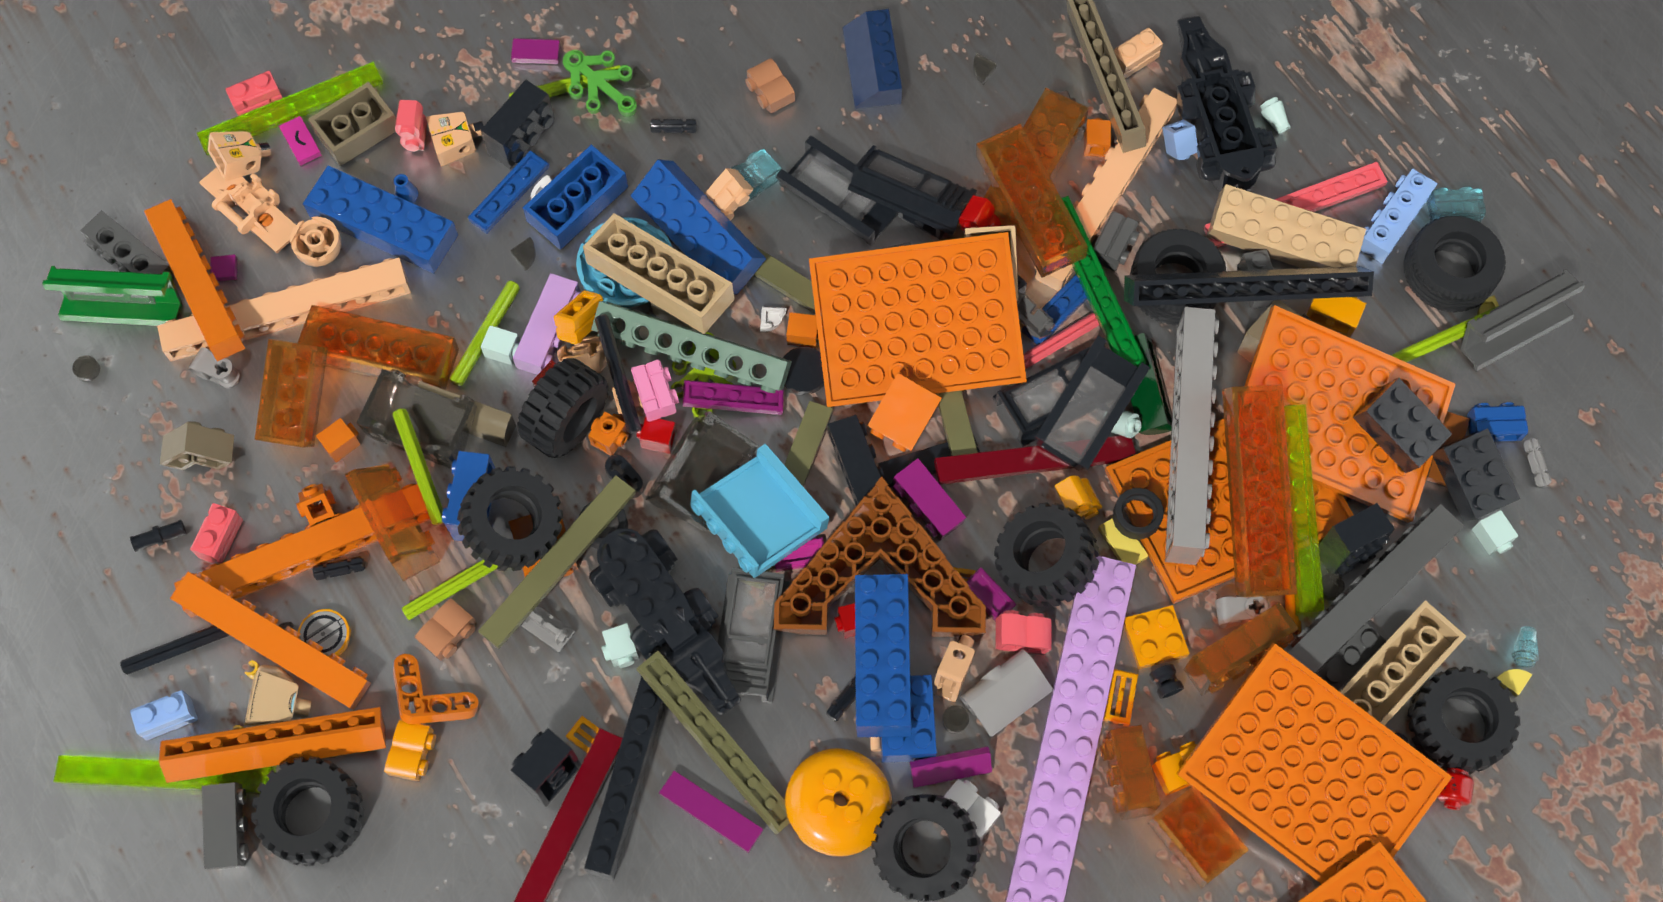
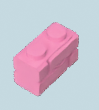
M660 360L633 367L631 369L632 376L647 421L650 422L675 414V404H678L679 400L675 388L671 390L669 388L668 382L672 380L668 367L662 368Z

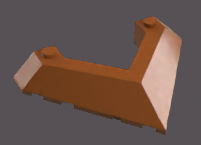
M883 477L877 481L872 490L860 501L849 517L843 521L815 554L810 563L803 568L792 581V584L774 603V630L796 634L827 635V609L855 583V575H864L877 561L881 560L894 574H908V588L931 610V637H959L960 635L971 636L986 633V606L972 592L966 581L949 563L946 556L923 527L913 518L911 512L899 497L889 488Z

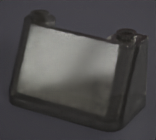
M382 369L356 422L357 425L370 438L406 452L392 416L393 412L397 409H406L425 460L452 469L453 460L457 459L458 452L465 451L477 411L475 401L465 395H461L460 398L454 397L453 400L410 384L405 379L406 375L398 370L392 369L390 372Z
M709 411L699 415L692 420L650 488L645 500L703 531H707L709 529L705 519L701 515H696L691 508L692 491L696 490L700 494L755 458L757 455L755 451L759 445Z

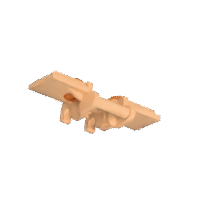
M216 167L199 182L202 187L216 198L212 203V208L222 212L238 227V231L241 234L251 231L276 253L290 243V235L296 224L277 208L280 203L279 195L273 189L266 190L262 186L261 178L255 173L250 176L252 178L251 183L247 182L243 177L224 181ZM238 205L248 216L243 219L232 207Z

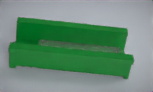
M51 266L47 279L43 280L42 283L45 290L62 292L64 299L58 313L61 321L158 326L165 324L169 320H177L182 306V300L170 272H163L160 275L136 272L56 269L55 266Z

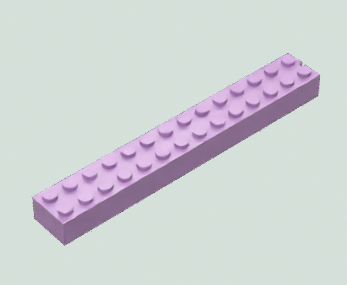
M1102 556L1096 557L1099 565L1098 569L1092 572L1095 577L1091 583H1086L1084 586L1086 590L1082 594L1078 592L1074 595L1075 599L1070 610L1005 902H1064L1136 569L1135 564Z

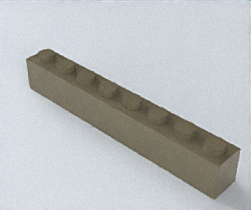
M1066 0L1067 13L1122 152L1125 153L1146 147L1144 124L1094 1Z

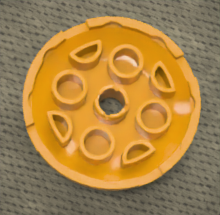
M843 748L822 750L806 758L793 772L785 794L787 818L798 834L799 839L811 849L835 857L855 855L869 848L872 845V841L876 839V834L873 832L875 826L880 825L882 821L880 817L885 811H889L892 808L890 786L880 768L863 754ZM841 794L844 796L847 804L845 806L837 805L834 801V795Z

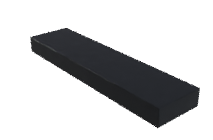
M974 437L975 444H976V448H977V452H978V453H981L980 450H979L978 444H977V442H976V439H975V437ZM948 442L880 462L878 466H881L885 481L890 488L894 485L892 483L894 476L917 458L932 475L936 473L935 458L951 456Z

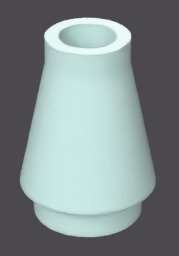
M1277 97L1267 100L1260 106L1261 114L1278 134L1290 129L1291 126L1288 123L1283 103Z

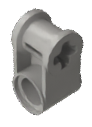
M204 347L200 348L188 368L195 375L226 388L236 386L241 378L239 370L233 366L230 360L224 358L217 362L211 350Z
M1259 595L1230 596L1215 600L1218 623L1221 628L1258 624L1263 620L1269 608L1266 599ZM1251 606H1254L1255 610H1260L1259 613L1255 614L1254 610H1250Z

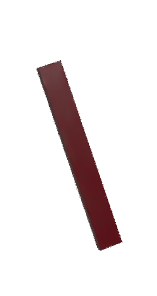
M1121 435L1108 437L1091 466L1116 463L1136 455L1132 438ZM1090 439L1056 444L1079 458ZM1040 446L940 457L934 460L940 485L1073 468Z
M599 728L514 902H546L616 760L623 738Z

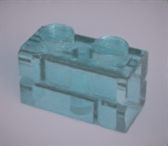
M1470 186L1462 187L1458 190H1449L1445 187L1436 189L1427 200L1430 222L1446 216L1468 217L1481 222L1486 215L1482 189H1472Z

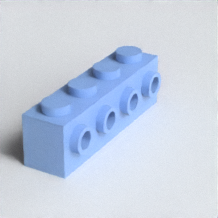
M1414 169L1410 171L1408 176L1403 174L1395 185L1398 188L1396 193L1390 192L1383 202L1386 205L1384 210L1378 209L1371 219L1374 223L1372 227H1365L1366 232L1360 251L1383 264L1431 196L1438 183Z

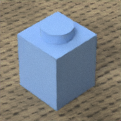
M1181 120L1162 127L1166 153L1177 160H1185L1190 155L1197 153L1198 143L1195 125Z

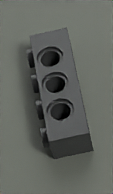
M102 210L80 230L86 237L84 240L85 244L93 251L100 250L102 252L101 256L110 265L115 262L119 266L117 269L120 272L160 275L163 272H170L172 279L175 278L167 262Z

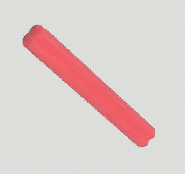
M1089 314L1023 354L1025 369L1098 327L1099 323L1095 314Z

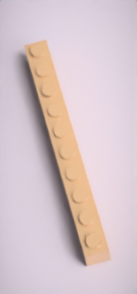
M1153 88L1149 95L1145 94L1139 104L1141 108L1138 112L1146 132V147L1125 153L1122 152L1119 142L1115 148L1110 147L1105 156L1107 161L1103 166L1100 164L1093 175L1094 181L1092 184L1088 182L1081 194L1083 198L1080 202L1076 200L1073 204L1091 244L1163 132L1162 127L1167 126L1175 114L1177 99L1156 88ZM1058 236L1057 238H1051L1046 248L1048 250L1045 257L1040 256L1034 268L1037 270L1036 280L1059 292L1071 277L1074 268Z
M389 258L378 264L364 265L349 272H339L332 277L314 279L310 283L300 286L293 285L282 291L268 292L254 299H243L229 306L237 319L233 321L234 326L239 324L245 335V338L241 339V341H245L407 295L411 291L400 258ZM193 314L183 319L169 320L165 324L157 326L162 351L170 362L196 355L201 347L209 349Z

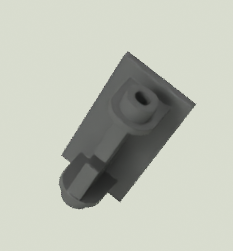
M1018 292L1017 308L1019 321L1027 327L1028 332L1034 337L1041 339L1051 335L1050 331L1055 326L1053 318L1041 308H1038L1034 314L1032 311L1037 304L1025 293Z

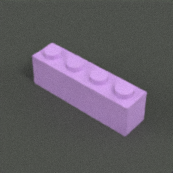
M550 273L513 356L516 368L542 377L546 374L547 369L552 368L555 359L553 355L556 348H560L563 343L562 340L557 338V326L555 325L554 315L581 293L577 281Z

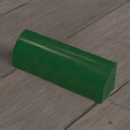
M1141 333L1134 337L1145 358L1146 365L1150 369L1131 398L1134 413L1140 417L1141 429L1139 433L1144 435L1162 434L1172 430V416L1152 339L1145 333Z

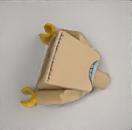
M254 660L249 661L248 664L255 669L252 672H244L253 680L244 725L248 726L235 725L233 730L292 721L293 713L309 715L312 701L296 698L299 685L294 683L293 678L279 666L259 665Z

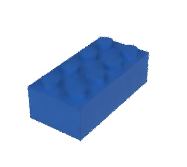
M590 145L522 207L526 221L561 250L628 188L626 173L593 145Z

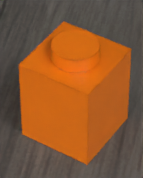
M1101 118L1087 119L1086 130L1084 131V156L1105 157L1111 146V122Z
M789 313L786 334L787 345L816 348L817 339L819 340L816 315Z
M341 418L316 435L321 445L336 463L361 445L356 438L359 432L351 422L346 425Z

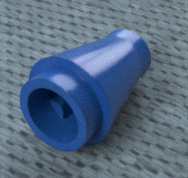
M397 175L394 178L395 196L414 203L419 194L417 187L406 175Z

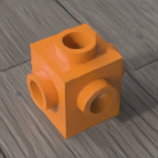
M604 412L601 417H597L592 423L591 432L588 437L592 446L612 456L619 446H624L629 434L624 419L615 413L611 415Z
M322 483L317 486L316 484L308 485L302 489V492L298 493L299 502L296 503L297 509L301 517L306 516L310 525L323 522L334 516L333 504H336L335 498L330 489L325 490Z

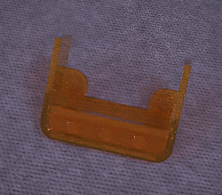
M389 464L359 468L345 474L378 542L402 581L440 563L432 548V545L436 543L429 530L425 532L422 530L400 488L399 482L402 481V478L396 466L390 468Z

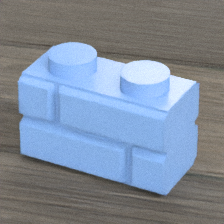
M183 690L171 694L170 697L165 696L130 710L137 734L146 741L198 721L191 696Z

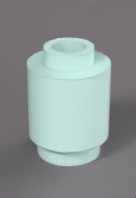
M1124 410L1111 432L1127 438H1133L1141 429L1139 415Z

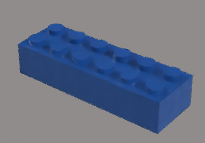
M658 159L630 195L687 257L730 281L733 285L734 295H738L766 260V257L674 161Z
M329 165L303 202L310 218L316 216L326 218L334 223L337 230L435 274L458 237L453 221Z
M908 574L855 575L857 737H912Z

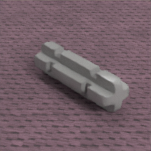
M1537 438L1527 439L1523 445L1525 452L1529 453L1527 458L1532 473L1536 474V477H1534L1535 483L1538 487L1547 486L1552 480L1550 474L1546 473L1548 468L1543 453L1539 450L1541 448L1539 440Z

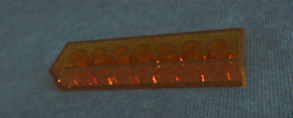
M1283 384L1239 386L1222 389L1236 597L1247 598L1297 594Z

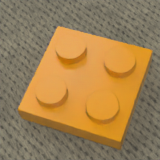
M1173 605L1125 617L1123 626L1138 670L1189 656L1190 653Z

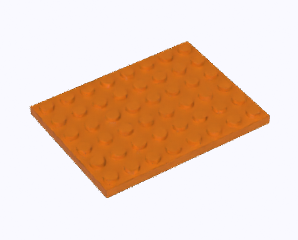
M1008 232L809 258L827 407L882 401L897 373L906 376L935 394L1027 382Z
M1274 305L1270 309L1225 445L1365 505L1372 506L1378 503L1384 513L1410 523L1414 520L1433 456L1431 455L1420 468L1405 473L1353 417L1385 384L1400 378L1426 407L1444 423L1456 384Z
M1233 414L1214 422V427H1210V436H1214L1213 450L1209 451V460H1213L1212 474L1208 475V484H1212L1211 499H1207V508L1211 509L1210 523L1206 524V533L1210 534L1209 548L1205 549L1204 557H1200L1196 565L1165 562L1171 440L1111 464L1104 470L1118 498L1129 489L1144 488L1155 493L1161 500L1164 513L1160 526L1153 535L1140 541L1173 604L1321 542L1334 525L1353 516L1342 494L1225 445L1235 415ZM1133 500L1124 507L1133 526L1145 527L1151 523L1153 511L1148 504Z
M1272 643L1176 773L1320 884L1327 881L1378 842H1381L1393 858L1452 778L1451 775L1275 643Z

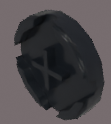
M797 347L783 356L784 359L792 361L784 385L789 391L798 395H804V393L812 394L824 386L821 354L818 350L811 347Z

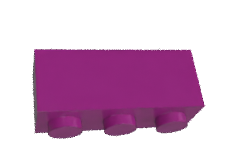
M918 458L894 476L892 481L894 484L892 486L893 490L900 498L905 497L910 504L908 506L910 511L916 518H922L926 523L924 527L931 537H937L941 541L964 523L966 516Z

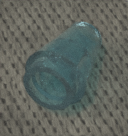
M1522 627L1520 629L1512 652L1514 663L1517 666L1531 668L1539 661L1537 630L1535 628Z

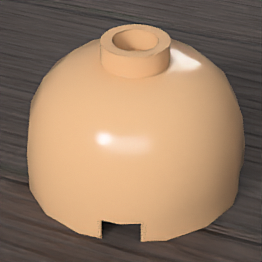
M318 216L311 217L312 220L306 222L302 220L293 228L290 235L292 250L297 258L306 265L314 267L326 266L333 262L341 249V237L334 223Z
M598 336L584 337L581 343L574 344V346L568 349L565 344L557 351L559 362L566 358H576L599 374L607 366L604 350Z

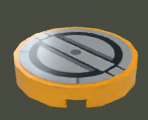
M320 609L310 613L298 628V632L301 633L300 640L308 643L310 639L324 647L321 652L328 657L332 653L340 656L349 645L351 629L348 621L339 612L331 609Z

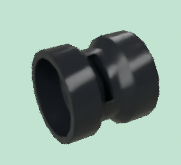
M1173 664L1164 665L1149 674L1152 682L1156 683L1158 687L1157 693L1160 699L1173 696L1184 689L1182 682L1175 675L1176 669Z

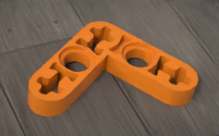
M401 654L394 660L393 675L401 720L405 723L422 724L464 720L476 715L479 700L473 693L459 692L423 696L417 659L410 654ZM402 665H407L409 668V674L404 676L405 671ZM404 685H413L416 691L407 693L402 690V687ZM409 702H413L416 713H411L409 710ZM462 703H467L470 708H465ZM442 704L447 709L444 712H436L432 709V706Z

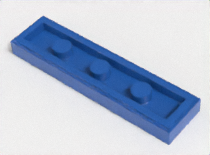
M530 150L468 216L469 221L488 234L549 168V163Z
M1077 275L1042 308L1053 318L1055 326L1050 331L1052 334L1087 300ZM1026 326L1021 331L1037 345L1046 341L1051 336L1039 339L1032 336Z

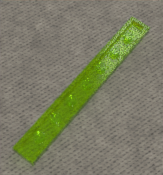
M371 62L198 132L197 135L205 154L210 155L208 152L210 132L247 131L254 137L279 127L294 118L303 117L326 108L367 82H370L373 88L384 83L374 62Z
M1306 404L1279 406L1278 415L1296 613L1324 611Z
M59 755L53 782L57 784L202 791V786L235 782L242 784V788H245L246 793L260 794L257 788L260 783L266 784L269 778L266 775L274 768L271 766L167 783L159 760Z

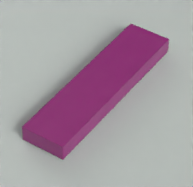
M684 380L682 406L782 415L784 389L770 393L756 386Z
M673 771L659 792V795L748 854L764 831L761 827L676 771Z

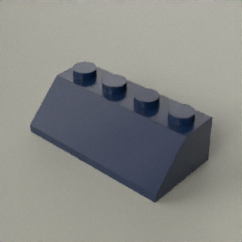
M889 9L866 11L843 27L855 109L901 104L902 85Z

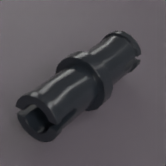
M180 519L177 522L162 527L157 525L152 527L150 531L130 536V541L134 551L138 552L156 544L158 546L164 545L165 541L185 536L187 533Z

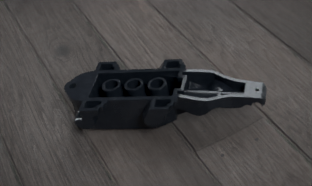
M1200 16L1179 19L1176 24L1182 48L1179 68L1181 77L1185 82L1178 85L1176 89L1177 109L1181 119L1191 120V124L1195 125L1198 142L1196 148L1198 175L1205 182L1211 181L1219 191L1223 189L1225 184L1250 191L1255 186L1260 172L1275 167V152L1277 149L1272 131H1266V129H1261L1260 127L1255 128L1249 108L1255 104L1256 91L1251 72L1239 71V69L1232 70L1226 49L1209 35Z
M629 528L617 529L609 533L601 541L597 549L599 566L591 571L589 579L609 607L613 605L616 607L624 606L626 604L640 624L632 631L630 639L646 660L659 651L688 686L701 692L714 706L719 715L725 714L740 703L741 697L727 675L724 651L708 632L712 628L711 625L716 623L715 619L719 617L699 588H692L683 593L669 574L673 571L672 568L676 566L674 562L678 558L658 530L652 529L643 535Z

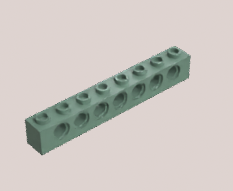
M599 301L595 317L603 314L609 317L614 337L621 339L620 344L632 348H635V345L645 347L644 352L658 355L661 352L668 355V360L681 363L682 360L691 362L690 367L704 371L705 367L713 369L714 374L720 377L728 378L729 375L738 377L737 382L751 386L753 382L762 385L761 390L775 393L776 390L784 389L792 363L790 360L713 335L703 334L697 330L607 301ZM594 318L591 330L598 332ZM620 318L626 324L623 332L618 331L616 323ZM642 326L647 327L649 331V336L645 340L639 334ZM666 333L672 337V344L669 347H666L662 341ZM689 341H692L696 346V350L692 355L686 351V344ZM713 348L719 352L717 362H712L709 358V352ZM735 356H739L743 361V366L740 370L735 369L732 365V360ZM758 364H763L766 367L767 372L763 378L756 374Z

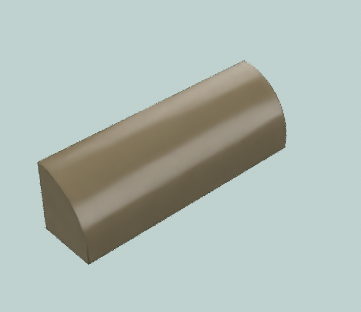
M422 381L417 386L413 400V411L416 415L503 447L507 446L516 427L512 414Z

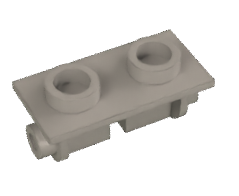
M539 606L520 625L557 652L563 649L575 633L574 630Z

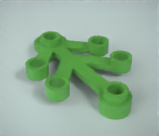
M571 50L564 55L563 65L571 73V85L569 86L571 98L580 99L583 96V88L580 85V73L588 79L589 99L586 102V107L589 113L597 114L601 110V104L598 100V88L618 104V111L621 115L630 117L636 113L637 105L635 99L631 96L622 95L605 81H629L632 78L630 66L622 65L618 70L593 71L589 67L601 64L605 67H611L615 63L613 52L604 51L601 55L585 56L579 50ZM607 56H610L612 58L610 61L604 60V58ZM577 58L579 60L576 63H572L571 59ZM623 71L629 72L627 76H623L621 73ZM573 89L580 90L578 94L572 93ZM624 102H630L631 105L628 106V107H625V106H623V103H624ZM592 103H596L598 105L596 108L589 107Z

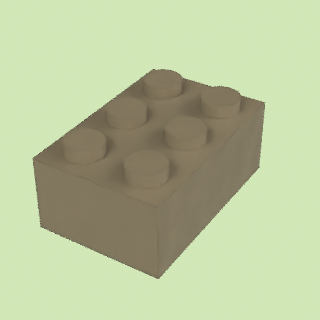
M370 82L365 83L308 118L314 133L339 166H342L396 132V117Z

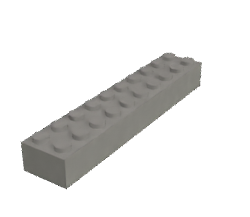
M1185 307L1177 326L1165 562L1196 565L1200 557H1204L1205 549L1209 548L1210 534L1206 533V524L1210 523L1211 509L1207 508V499H1211L1212 484H1208V475H1211L1213 470V460H1209V451H1212L1214 446V436H1210V427H1214L1215 412H1211V404H1214L1216 399V389L1212 388V380L1215 381L1217 375V365H1213V357H1216L1218 352V342H1214V334H1217L1219 329V319H1215L1214 309Z

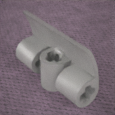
M1022 649L1001 666L999 664L983 676L982 680L960 695V699L972 715H976L988 735L992 737L1051 693L1053 689L1031 656Z

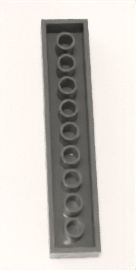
M1441 504L1434 511L1428 508L1414 525L1412 524L1397 541L1393 542L1380 558H1377L1362 575L1352 582L1345 592H1342L1327 609L1317 616L1309 627L1307 626L1296 637L1291 645L1289 644L1283 650L1311 671L1317 673L1453 539L1464 525Z

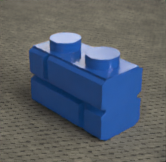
M1513 402L1502 403L1499 406L1479 403L1472 407L1467 414V418H1470L1468 424L1469 434L1488 428L1494 442L1522 441L1528 434V425L1523 405L1515 406Z

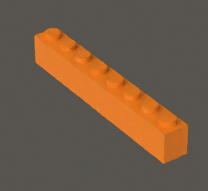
M169 199L144 210L216 361L218 362L244 350L245 347L241 339L245 338V335L239 324L234 326L233 321L237 319L230 306L225 308L224 304L228 303L222 289L217 291L215 288L219 286V283L213 272L208 273L207 270L211 269V266L205 255L201 257L199 255L203 250L198 240L191 239L195 234L189 222L184 224L183 220L187 218L181 206L175 207L172 199Z
M187 572L170 597L171 600L350 709L355 710L372 684L366 680L367 673L355 666L352 671L343 666L346 661L334 653L330 657L323 654L321 651L324 647L311 639L308 643H305L299 639L301 633L289 626L285 630L277 626L276 624L279 620L265 612L261 616L254 612L256 609L255 605L245 599H242L241 602L236 601L232 598L235 593L220 585L216 589L210 585L212 579L198 572L195 576Z
M376 707L164 740L160 742L159 764L166 782L170 783L277 766L286 761L294 763V758L304 757L306 760H309L311 756L321 759L386 748V727L381 708Z

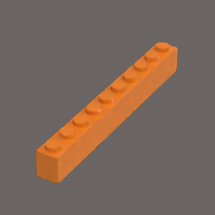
M408 484L401 491L381 495L376 501L369 504H359L347 513L334 514L327 521L308 525L304 530L295 534H285L280 540L271 544H261L255 550L246 554H236L231 557V560L221 564H212L200 573L212 579L210 585L216 589L222 585L235 593L232 598L236 600L309 570L315 565L326 563L430 520L418 484ZM183 576L180 581L174 583L175 588L178 587V585L185 576ZM182 606L183 611L191 618L197 616Z

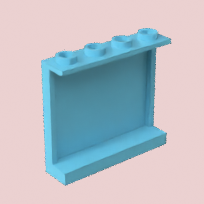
M766 443L757 449V456L717 483L700 494L696 490L692 491L690 505L694 513L698 516L701 515L705 519L710 532L714 535L717 534L721 538L726 551L730 554L733 553L737 557L742 570L746 573L749 572L753 578L759 576L828 527L829 516Z

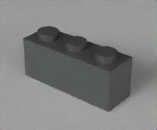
M240 783L202 786L204 869L245 866V860L248 859V845L244 843V832H247L248 822L247 817L243 816V805L246 804L247 795L245 788H242Z

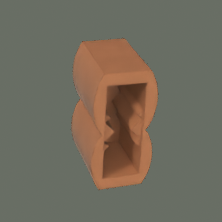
M772 58L747 70L746 85L751 92L755 91L758 95L757 100L762 109L766 108L770 113H773L795 101V92L792 86L782 75Z
M450 598L439 608L433 618L423 625L415 635V638L436 658L442 661L444 658H450L456 652V645L463 638H469L474 633L477 622Z

